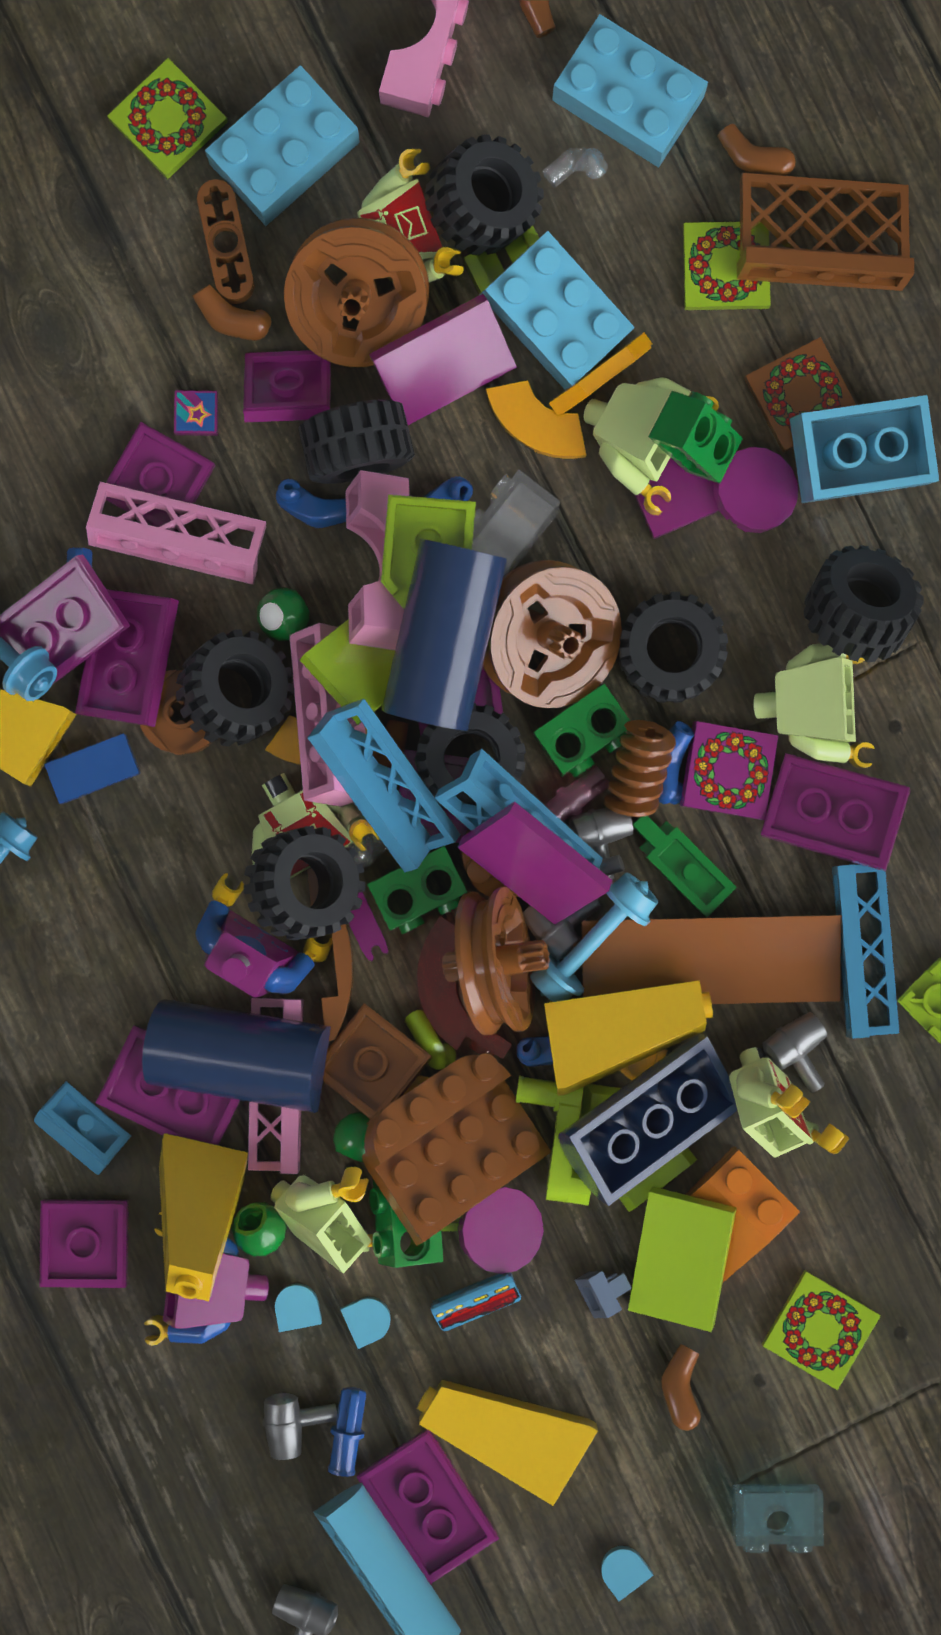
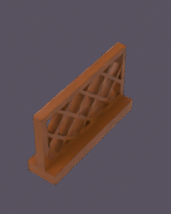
M742 173L740 177V258L737 262L738 280L903 291L913 277L914 258H910L909 185ZM751 187L766 188L777 200L763 211L751 198ZM797 190L808 191L818 201L806 214L789 198ZM838 193L849 194L860 206L849 216H846L831 199ZM879 196L897 198V213L889 220L872 204ZM781 204L798 220L786 232L768 216ZM822 207L839 223L827 235L810 219ZM864 210L880 225V228L869 238L852 222ZM751 213L756 217L752 222ZM760 222L777 238L770 246L751 245V230ZM802 225L818 241L812 249L800 248L790 238ZM843 228L860 244L853 252L841 251L831 240ZM886 232L898 244V255L883 254L872 242L882 233Z

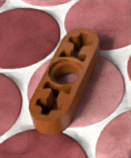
M219 179L209 180L200 187L197 194V203L213 277L221 297L228 303L240 304L252 296L255 283L234 190L227 182ZM219 191L222 198L229 197V200L222 202L226 220L217 221L213 205H206V202L212 200L211 193ZM234 217V221H228V219ZM209 222H216L213 225L209 226ZM223 231L233 232L238 237L236 248L228 253H222L214 247L215 237ZM241 257L243 258V262H235ZM218 262L235 263L239 279H246V282L240 284L239 292L233 293L229 286L223 287L224 283L230 281L227 265L224 264L218 267Z

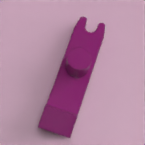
M358 892L357 897L363 901L360 909L351 911L354 918L349 922V925L362 952L369 961H373L372 948L374 946H379L383 954H388L389 950L363 892Z

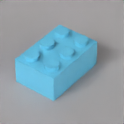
M599 14L555 82L552 101L659 168L703 100L708 82Z
M300 65L205 149L211 167L232 187L234 192L261 222L267 226L357 146L360 140L357 126Z
M549 231L532 244L481 293L488 299L495 314L564 390L574 386L635 328Z
M927 395L806 412L790 418L802 503L916 487L939 481Z

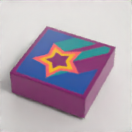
M175 390L174 434L218 436V392Z

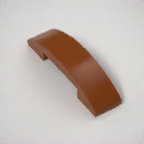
M310 868L307 869L312 906L318 894V880L315 872ZM348 924L341 925L339 931L332 933L338 995L321 998L324 1025L331 1026L329 1041L335 1040L338 1037L347 1016L352 996L354 961Z

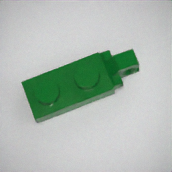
M648 816L638 817L633 822V828L645 840L639 847L646 855L645 858L705 918L737 888L678 827H673L668 821H665L658 827Z

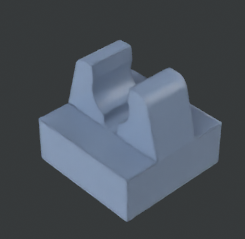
M594 1271L575 1279L594 1318H609L620 1312L622 1308L616 1298L631 1289L624 1273L619 1275L614 1273L605 1277L603 1271Z

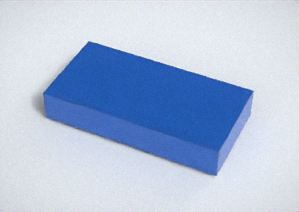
M124 733L44 764L58 802L61 805L141 774L127 736Z

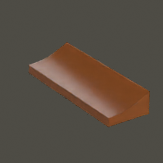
M842 915L650 919L647 926L638 924L634 920H623L582 964V985L584 987L582 998L700 980L701 992L710 993L712 1004L841 1001L840 953ZM581 921V940L598 921Z

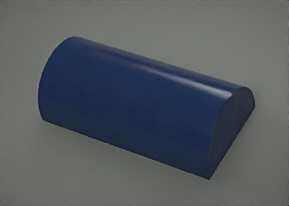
M420 539L382 705L383 712L426 724L468 731L507 558Z
M163 999L154 1008L145 1034L142 1056L144 1079L147 1084L317 1113L331 1026Z
M697 1033L559 1133L558 1139L566 1158L580 1179L599 1200L609 1206L738 1110L725 1068L708 1037Z

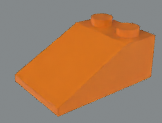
M735 1146L685 1194L737 1208L723 1282L768 1245L800 1213Z

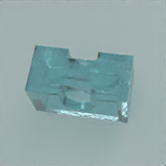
M818 1484L732 1485V1537L736 1546H743V1551L750 1553L768 1552L769 1544H786V1550L793 1553H808L812 1551V1546H824L823 1492ZM784 1511L788 1513V1523L786 1526L778 1530L769 1528L767 1526L768 1517L773 1512Z

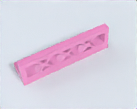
M104 482L99 483L86 525L88 545L252 585L258 570V554L266 529V521ZM106 497L125 501L130 511L119 517L101 514ZM156 508L166 511L172 521L160 527L148 525L142 515ZM195 519L207 521L213 531L202 537L189 535L184 525ZM238 528L254 532L249 549L231 545L225 535Z
M251 998V1013L261 1015V1007H284V1019L303 1021L304 999ZM249 1102L248 1170L280 1171V1174L299 1173L301 1158V1110L281 1107V1115L270 1123L259 1111V1103ZM260 1120L267 1128L258 1136V1122ZM280 1121L281 1133L275 1128ZM271 1131L281 1142L280 1161H258V1142Z

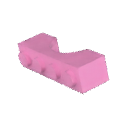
M431 0L436 10V17L428 34L415 45L390 51L379 89L380 104L429 117L433 104L440 106L446 81L440 79L444 64L452 65L457 40L451 38L455 24L463 25L469 0Z
M360 470L346 489V528L361 536L371 546L377 557L380 573L379 581L363 585L348 604L349 644L395 650L404 609L381 583L388 495L409 496V478Z

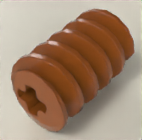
M632 720L624 725L631 733L623 734L620 738V744L626 749H620L616 752V759L621 764L612 767V775L617 779L608 782L607 787L612 794L604 797L603 802L609 810L618 814L643 817L655 813L659 807L658 798L663 792V782L667 778V767L672 760L671 752L676 746V739L669 730L657 723L645 720Z

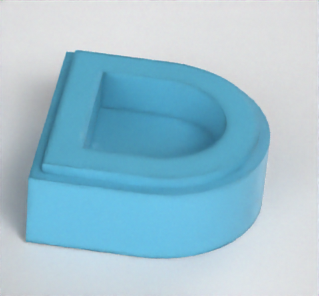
M295 1283L281 1290L275 1302L279 1332L322 1324L317 1295L309 1286Z
M364 1297L340 1309L358 1349L381 1339L389 1329L391 1322L390 1311L387 1305L378 1298Z
M627 1546L612 1548L605 1554L601 1563L603 1580L618 1601H621L654 1576L652 1570L640 1554Z

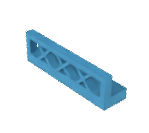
M365 699L327 712L307 737L404 872L417 869L430 850L454 843L461 835ZM357 715L366 727L367 734L355 730L347 719ZM373 751L385 755L392 764L391 768L379 764L373 756ZM397 785L411 790L416 797V801L414 802L402 797L397 790ZM421 818L434 823L441 833L430 836L422 825Z
M483 749L470 755L461 777L438 789L435 799L471 831L515 801L598 869L600 868L603 858ZM464 791L476 802L477 806L465 804L455 795Z
M861 864L832 867L835 909L836 915H842L840 967L846 1037L854 1039L873 1035L899 1033L886 871ZM875 872L877 890L867 902H864L857 896L856 873ZM876 899L878 900L879 913L870 907ZM866 911L880 923V933L870 945L861 939L860 918ZM880 942L882 946V956L876 950H874ZM870 954L883 964L884 976L873 988L865 982L863 966L864 960ZM884 984L886 999L878 993ZM873 997H876L887 1007L888 1025L869 1027L867 1004Z

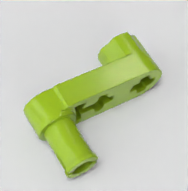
M519 1075L516 1103L523 1102L554 1107L553 1111L557 1112L545 1200L588 1206L591 1191L569 1163L558 1139L559 1133L580 1118L583 1087L567 1095L558 1096L556 1081L527 1078Z

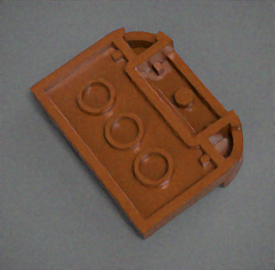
M491 1054L469 1055L454 1061L377 1112L367 1122L368 1127L364 1141L365 1154L362 1155L363 1162L416 1246L425 1242L551 1153V1150L520 1103H516L515 1095L505 1082L511 1076L510 1073Z

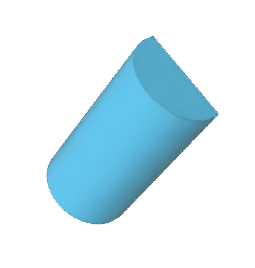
M362 1483L344 1490L313 1512L396 1635L460 1634V1627Z

